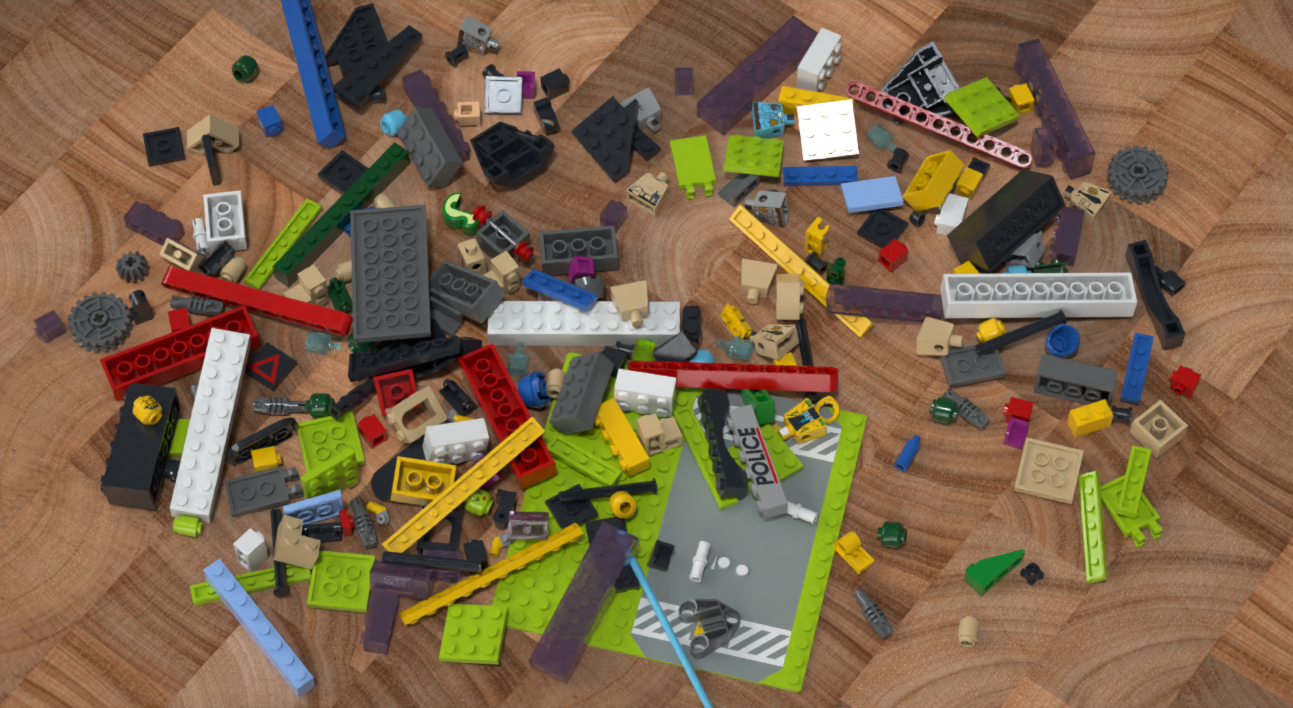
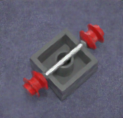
M485 205L475 208L472 213V219L474 221L479 220L478 225L483 226L476 232V241L479 247L487 254L495 258L507 251L512 258L521 256V262L529 261L533 257L534 248L527 247L529 245L530 233L509 214L502 210L491 219L492 211L486 212Z

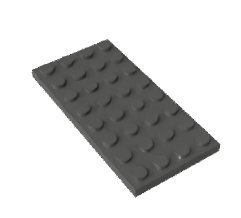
M426 205L351 210L354 343L431 337Z

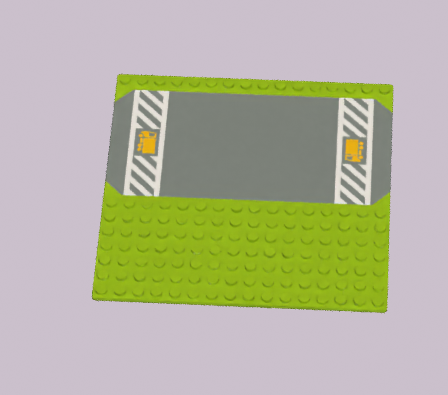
M568 353L562 369L563 372L567 373L572 357L581 356V354ZM611 375L601 403L615 398L614 388L617 378ZM676 387V400L673 411L691 405L705 433L704 424L701 422V410L697 403L698 397L705 388ZM726 389L730 406L723 418L722 433L727 449L734 445L732 439L734 433L728 429L726 419L729 418V410L745 406L739 389ZM770 395L775 401L774 422L767 424H770L778 433L779 429L785 427L783 424L784 415L802 401ZM553 399L544 429L545 432L542 436L546 446L558 434L622 471L619 467L617 456L614 457L610 451L609 442L604 441L599 425L593 424L590 430L564 435L549 423L552 410L557 399ZM822 406L819 414L822 418L828 419L834 415V409ZM631 410L622 411L637 436V419L646 414ZM840 410L836 421L827 424L826 436L802 444H796L792 437L783 440L804 465L803 470L780 483L787 501L796 505L798 503L802 504L804 508L818 512L815 524L800 518L795 519L788 513L765 519L763 513H759L756 501L758 499H755L749 490L746 491L742 498H737V505L720 511L683 435L681 446L649 456L650 468L631 477H628L625 471L622 472L615 485L652 481L653 478L656 480L657 494H654V492L631 494L636 501L637 507L635 513L625 519L631 550L694 670L796 693L801 692L834 558L835 549L833 544L839 537L867 421L866 415ZM656 415L657 418H658V420L663 419V418H671V417H669V416L660 417V416ZM552 456L557 474L527 487L513 532L514 539L509 545L506 558L561 530L545 505V500L577 484H580L582 489L603 487L604 485ZM611 497L589 499L599 514V517L594 520L616 517L609 507ZM585 524L580 526L583 534L579 536L578 540L571 543L567 542L561 545L562 547L559 550L549 551L541 559L532 560L526 563L525 567L519 570L514 569L508 572L509 574L506 577L499 579L491 606L508 607L507 628L683 667L641 585L638 590L633 589L627 592L600 596ZM656 540L675 545L666 572L647 566L651 548ZM699 541H706L711 544L707 556L708 564L704 567L701 582H693L689 579L693 566L692 559L696 556ZM721 557L729 559L730 565L727 569H720L718 567V560ZM715 558H716V562H715V566H714V570H713V569H711V567H712V564H713V562H714V560H715ZM739 565L747 566L748 573L746 576L741 577L737 575L736 568ZM691 599H717L740 614V627L727 644L703 658H694L690 654V642L694 637L704 633L701 621L693 623H683L680 621L678 615L679 606L684 601ZM685 609L682 611V615L684 617H688L693 614V612L690 609ZM733 616L728 617L726 619L730 623H736L738 621ZM701 644L693 647L695 652H700L704 649V646Z

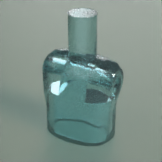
M879 123L873 125L865 135L878 150L886 147L893 153L894 149L898 148L892 143L893 134Z
M308 331L305 351L315 352L320 355L327 354L329 349L341 351L342 343L331 342L329 334Z
M738 336L732 337L730 342L722 339L717 341L718 347L727 349L726 354L730 358L749 361L754 349L753 342Z
M522 342L517 343L516 353L508 354L507 371L511 376L523 377L527 375L530 356L523 353L524 343Z

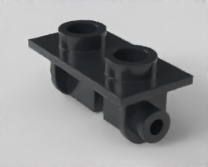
M224 240L216 246L209 256L202 260L198 267L206 276L214 277L223 268L219 262L222 261L226 265L235 257L236 251Z
M446 379L443 382L444 388L439 393L461 416H466L478 407L454 380Z
M341 522L304 524L302 526V536L320 540V542L342 540Z

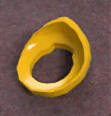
M826 396L817 402L815 409L819 413L820 408L824 404L833 406L834 415L828 419L822 418L826 424H831L838 418L840 408L832 396Z

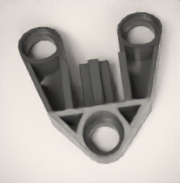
M691 599L684 601L679 606L678 615L680 621L683 623L701 621L704 633L694 637L690 642V654L697 659L703 658L727 644L741 624L740 614L717 599ZM685 609H690L693 612V614L688 617H684L682 615V611ZM733 616L738 621L736 623H730L726 619L728 617ZM701 644L704 646V649L700 652H695L693 647Z

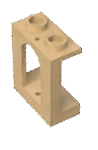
M422 385L410 397L391 409H385L387 413L386 418L396 428V435L401 442L412 443L425 434L427 426L439 425L448 419L429 385ZM423 401L432 417L412 430L405 428L402 424L403 414Z

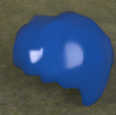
M1059 324L1046 337L1047 351L1050 355H1054L1057 358L1066 359L1074 355L1080 346V333L1072 325Z

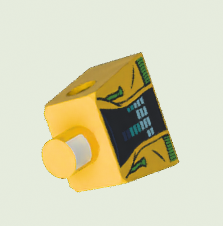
M806 398L784 415L783 424L785 427L778 430V435L782 440L792 437L796 444H802L826 436L827 424L810 400Z

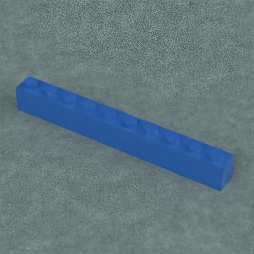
M281 0L317 142L320 145L333 148L346 135L310 0Z

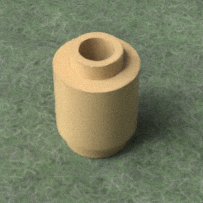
M385 193L379 194L373 201L375 209L397 207L390 196Z
M238 256L233 257L220 272L221 279L236 283L246 269V262Z
M351 260L337 265L335 270L337 278L343 282L352 280Z
M553 369L548 372L547 395L554 399H558V394L566 376V373L561 369Z
M966 616L960 620L957 639L962 647L972 648L977 643L980 622L975 617Z

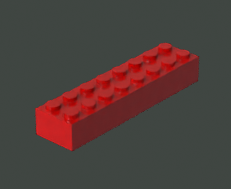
M245 305L100 359L103 372L115 400L124 399L125 390H128L130 383L159 386L201 370L211 328L249 334L251 340L249 351L261 347L258 333Z
M491 343L459 357L458 362L460 370L499 445L529 420L531 416L494 344ZM541 436L508 463L521 490L557 474L555 462Z

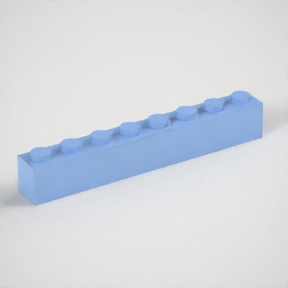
M218 559L203 570L205 580L297 697H301L314 688V677L224 563Z

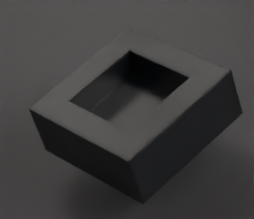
M973 157L968 168L982 173L983 181L990 169V164Z

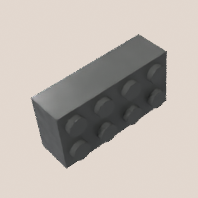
M414 107L397 133L409 151L427 186L445 188L463 164V161L433 109Z
M614 226L539 232L542 271L547 275L568 274V266L574 256L592 257L594 271L618 269Z
M446 260L441 263L429 278L430 296L458 310L462 315L481 323L484 322L505 297V293L496 280Z
M600 352L572 357L549 423L564 435L592 429L614 363Z
M1042 354L1033 393L1085 405L1106 399L1110 407L1118 371L1111 368L1097 367L1089 363L1075 362L1072 359H1061L1054 355Z

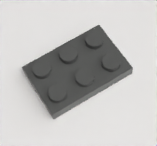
M975 345L952 349L946 356L939 355L949 388L1002 378L1006 375L998 349L979 356L975 351Z

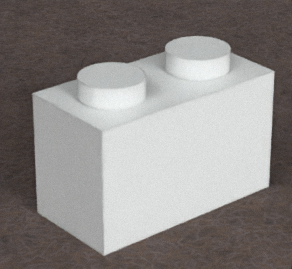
M950 193L946 195L945 202L939 207L941 213L940 215L937 214L934 225H937L936 233L947 236L963 222L968 198Z
M251 528L233 546L238 563L249 572H254L269 557L267 553L268 548L265 545V537L258 531L254 532Z

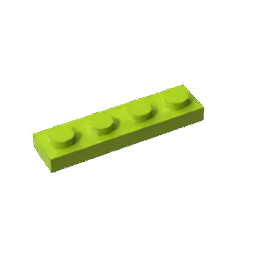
M558 434L547 445L552 456L604 486L615 485L622 475V471Z
M1132 445L1117 514L1131 517L1137 516L1152 449Z

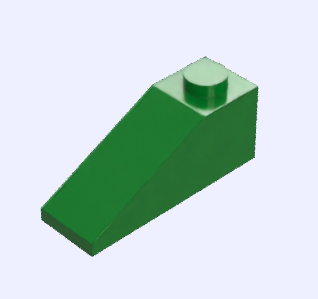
M739 389L745 406L752 405L759 425L774 422L775 401L766 390Z
M1021 549L982 559L976 564L972 563L965 570L964 581L980 596H983L1024 560L1025 551Z

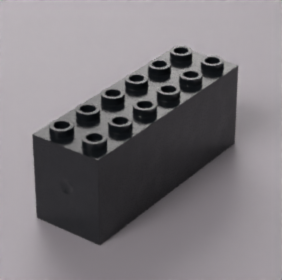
M1023 169L954 228L947 237L960 265L970 261L975 269L990 273L1059 213L1066 204L1052 175Z
M130 383L128 390H125L124 393L125 403L119 411L120 421L115 426V439L110 443L111 453L110 457L106 459L105 475L101 476L100 486L103 488L104 496H106L109 504L155 510L182 406L176 388ZM152 396L161 405L162 417L157 423L144 425L133 414V404L138 397Z

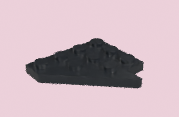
M612 96L571 131L614 183H617L630 171L639 102L636 98L623 108L615 97Z

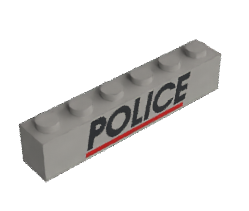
M752 405L729 410V418L726 419L727 426L734 433L732 435L733 443L739 447V459L746 466L744 471L746 478L751 480L750 488L752 495L757 496L758 501H756L759 513L762 512L765 519L787 513L788 503Z

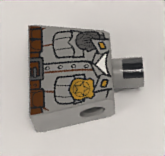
M466 15L459 30L457 44L461 43L469 52L484 55L487 48L497 51L500 41L491 38L492 28Z
M760 190L755 199L747 198L745 201V208L754 210L755 217L758 220L785 229L790 216L786 193Z

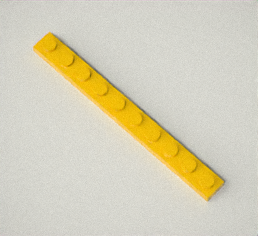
M739 205L729 220L789 274H799V279H803L804 288L856 335L863 338L874 323L743 205Z
M531 417L382 543V546L389 552H405L539 438L545 430Z
M574 523L482 570L481 575L476 573L398 614L405 625L414 624L419 621L420 617L432 615L437 612L438 608L453 604L455 599L461 596L467 597L473 593V590L490 585L492 580L504 578L509 574L508 572L514 569L519 570L525 567L526 563L541 559L545 553L557 551L562 547L561 545L578 540L583 531L577 523Z

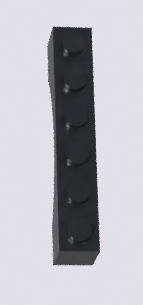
M1143 240L1128 244L1125 257L1163 349L1182 346L1185 332L1179 318L1173 313L1163 295L1156 274L1153 255L1147 241Z
M705 388L698 397L697 403L702 414L701 422L705 428V439L708 441V453L712 459V471L716 477V489L719 491L720 498H742L749 488L746 473L730 455L722 433L723 418L730 406L727 390Z

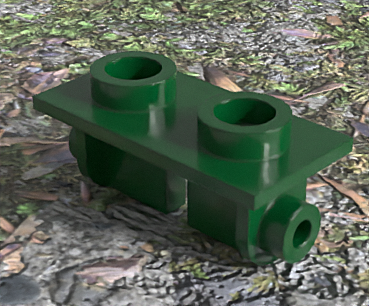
M838 257L833 264L828 262L826 281L835 289L843 291L846 260L843 257Z
M1061 259L1053 260L1051 264L1045 265L1043 262H1037L1034 268H1028L1027 271L1032 270V273H1068V270L1064 269L1068 262H1062Z
M336 277L331 278L327 290L334 309L347 314L352 313L353 302L344 282Z

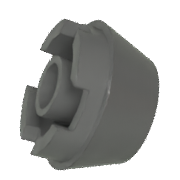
M597 275V279L587 276L576 279V284L569 283L596 294L598 301L604 299L605 282H603L602 275Z

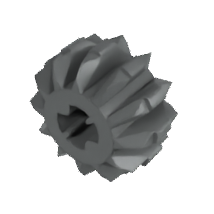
M129 251L128 255L122 253V258H117L116 271L121 279L124 278L126 283L130 280L135 283L136 279L142 281V276L147 275L148 262H146L145 256L140 255L138 251L134 254Z

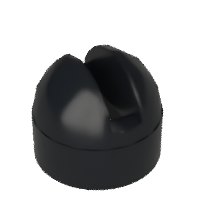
M913 211L909 219L913 225L920 227L925 221L926 214L921 211Z

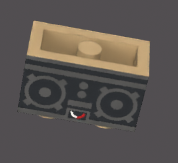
M170 238L166 239L159 253L162 257L195 273L200 272L201 269L198 265L207 257L180 241Z

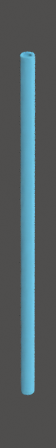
M622 532L618 533L616 538L704 708H714Z

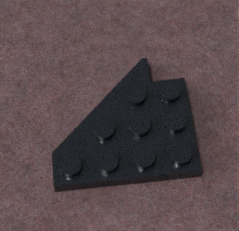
M373 3L354 9L325 55L327 66L338 63L343 77L388 42Z

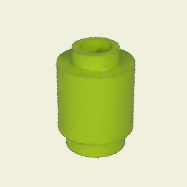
M181 515L176 516L174 519L173 531L180 535L198 537L203 532L204 523L201 522V518Z

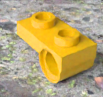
M853 531L848 532L833 544L836 552L858 574H861L874 564L875 560L861 547V541Z

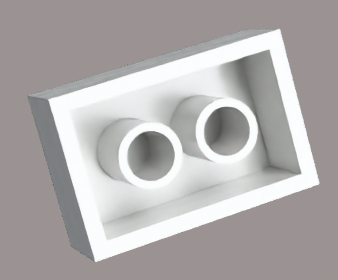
M821 28L798 66L796 88L814 92L824 89L827 77L830 78L832 76L833 67L835 64H839L842 57L840 54L843 46L841 44V35Z
M241 190L203 195L209 253L211 254L216 246L224 240L235 251L247 250Z
M619 369L614 388L615 400L622 411L631 410L641 414L655 413L660 417H672L676 400V378Z
M484 418L427 426L423 442L426 461L444 464H458L468 460L477 461L486 454L489 441Z

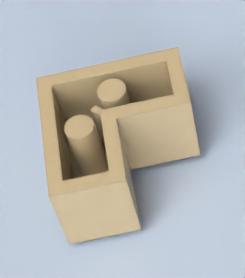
M208 115L187 130V149L199 155L205 153L202 135L209 134L211 147L226 154L239 147V128L212 115Z
M507 251L491 259V270L483 274V276L496 280L505 295L515 292L520 287V273L517 263Z
M314 264L299 272V284L283 293L285 297L318 306H323L329 300L326 280Z
M776 274L777 320H799L800 314H803V302H800V295L804 293L803 279H799V274Z
M654 413L643 415L637 419V438L648 456L682 445V434L674 417L658 420Z
M284 515L277 528L273 560L312 570L319 556L320 540L301 535L303 519Z

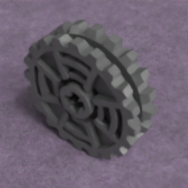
M1134 145L1132 149L1128 146L1125 147V151L1120 149L1117 155L1112 156V161L1109 162L1108 176L1106 178L1107 182H1110L1108 184L1109 189H1113V194L1115 196L1119 195L1120 200H1128L1129 204L1136 202L1137 205H1141V202L1148 204L1151 199L1157 200L1158 195L1164 193L1163 189H1166V182L1169 177L1167 176L1169 168H1166L1167 162L1162 161L1163 156L1161 154L1156 155L1154 149L1149 151L1148 147L1145 146L1139 148L1138 145Z
M93 292L92 296H83L84 300H78L76 302L77 306L71 308L72 314L68 315V320L71 322L68 323V327L74 342H78L80 348L85 347L87 352L94 350L95 354H99L100 351L108 353L111 348L116 350L118 344L123 345L125 343L124 338H129L130 336L128 332L132 330L130 311L127 304L123 303L122 298H115L116 296L113 293L107 295L106 292H102L98 295L96 292Z

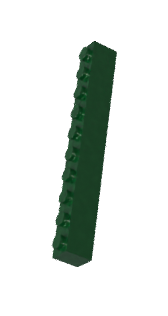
M394 142L272 266L275 279L290 288L298 279V273L310 267L344 232V227L351 222L350 211L367 209L375 197L381 194L410 165L409 151Z

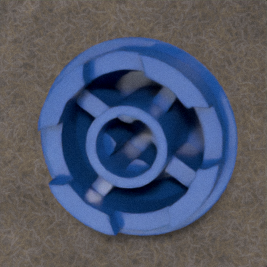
M533 371L518 382V392L526 407L542 409L544 406L549 405L547 401L551 400V397L547 395L546 382L544 380L546 374L543 371Z

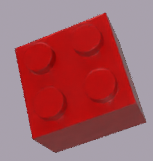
M412 369L373 377L381 415L387 414L385 409L393 408L417 392ZM417 404L413 408L420 407V404Z

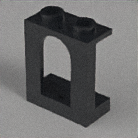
M456 507L443 518L451 524L449 543L430 542L432 531L430 529L417 541V555L457 559L463 522L462 509Z

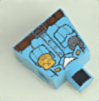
M752 102L755 136L766 139L783 136L785 125H794V113L783 114L781 104Z

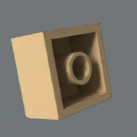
M1159 400L1132 422L1130 434L1145 448L1152 449L1151 454L1158 459L1185 437L1188 425L1163 401Z

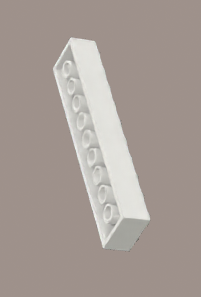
M1131 273L943 274L940 287L945 318L1048 317L1058 313L1060 309L1064 312L1065 317H1133L1137 305Z
M500 301L488 316V344L493 343L499 346H615L616 342L620 341L622 344L660 346L680 332V302H648V316L642 317L643 324L641 326L634 327L631 320H621L612 301H597L588 312L562 301Z
M211 328L171 500L170 512L173 517L186 515L201 518V522H211L251 346L249 334Z

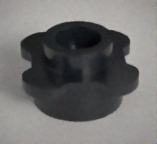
M1030 563L1025 569L1020 570V575L1027 579L1029 585H1034L1035 581L1044 577V572L1041 571L1036 563Z

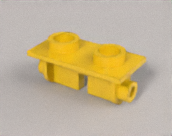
M727 303L720 316L737 342L741 344L745 337L750 339V334L753 330L747 322H741L744 320V317L738 307L730 306Z

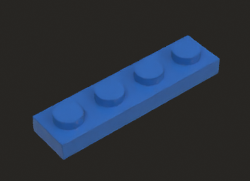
M857 166L783 167L784 187L841 185V183L858 181Z
M532 269L523 279V286L586 312L598 301L596 294L535 269Z
M1135 332L1120 397L1121 401L1139 405L1154 336Z

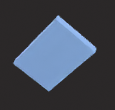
M895 176L841 183V191L848 213L903 206V198Z
M340 490L283 506L284 515L303 519V525L339 516V511L345 510Z

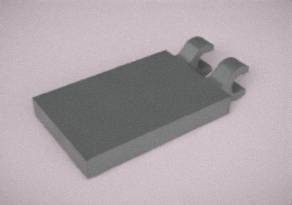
M282 466L225 480L232 517L235 518L290 503L289 498L303 497L300 484H295L291 487L286 485V481L300 480L296 467L283 471Z

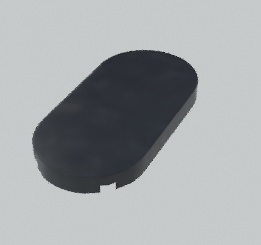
M295 418L281 419L234 444L227 451L226 457L231 464H234L235 461L237 464L252 459V450L275 447L285 442L292 436L291 432L298 430L299 425Z
M423 442L409 445L373 474L371 487L373 494L379 500L384 502L390 501L398 456L426 461Z

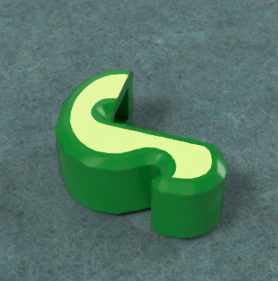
M455 192L450 194L444 200L442 206L444 223L450 228H463L465 235H476V232L480 230L479 220L474 221L472 213L459 209L462 204V193Z

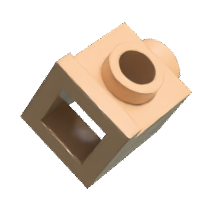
M479 101L457 102V110H454V120L458 121L459 126L477 125V127H481Z

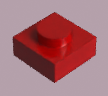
M346 509L339 511L344 536L353 535L351 529L355 527L353 517L348 516Z

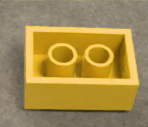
M951 150L927 156L904 193L903 199L915 211L940 207L945 202L948 192L952 190L955 180L961 175V170L965 164Z
M398 456L390 501L427 506L454 483L456 465Z

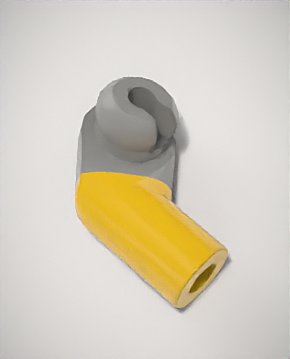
M454 409L449 410L448 415H446L450 423L474 420L470 417L458 415V412Z
M369 501L366 510L376 514L377 523L380 525L387 524L389 521L387 508Z
M504 533L495 537L489 551V556L498 558L500 549L509 546L513 542V535Z

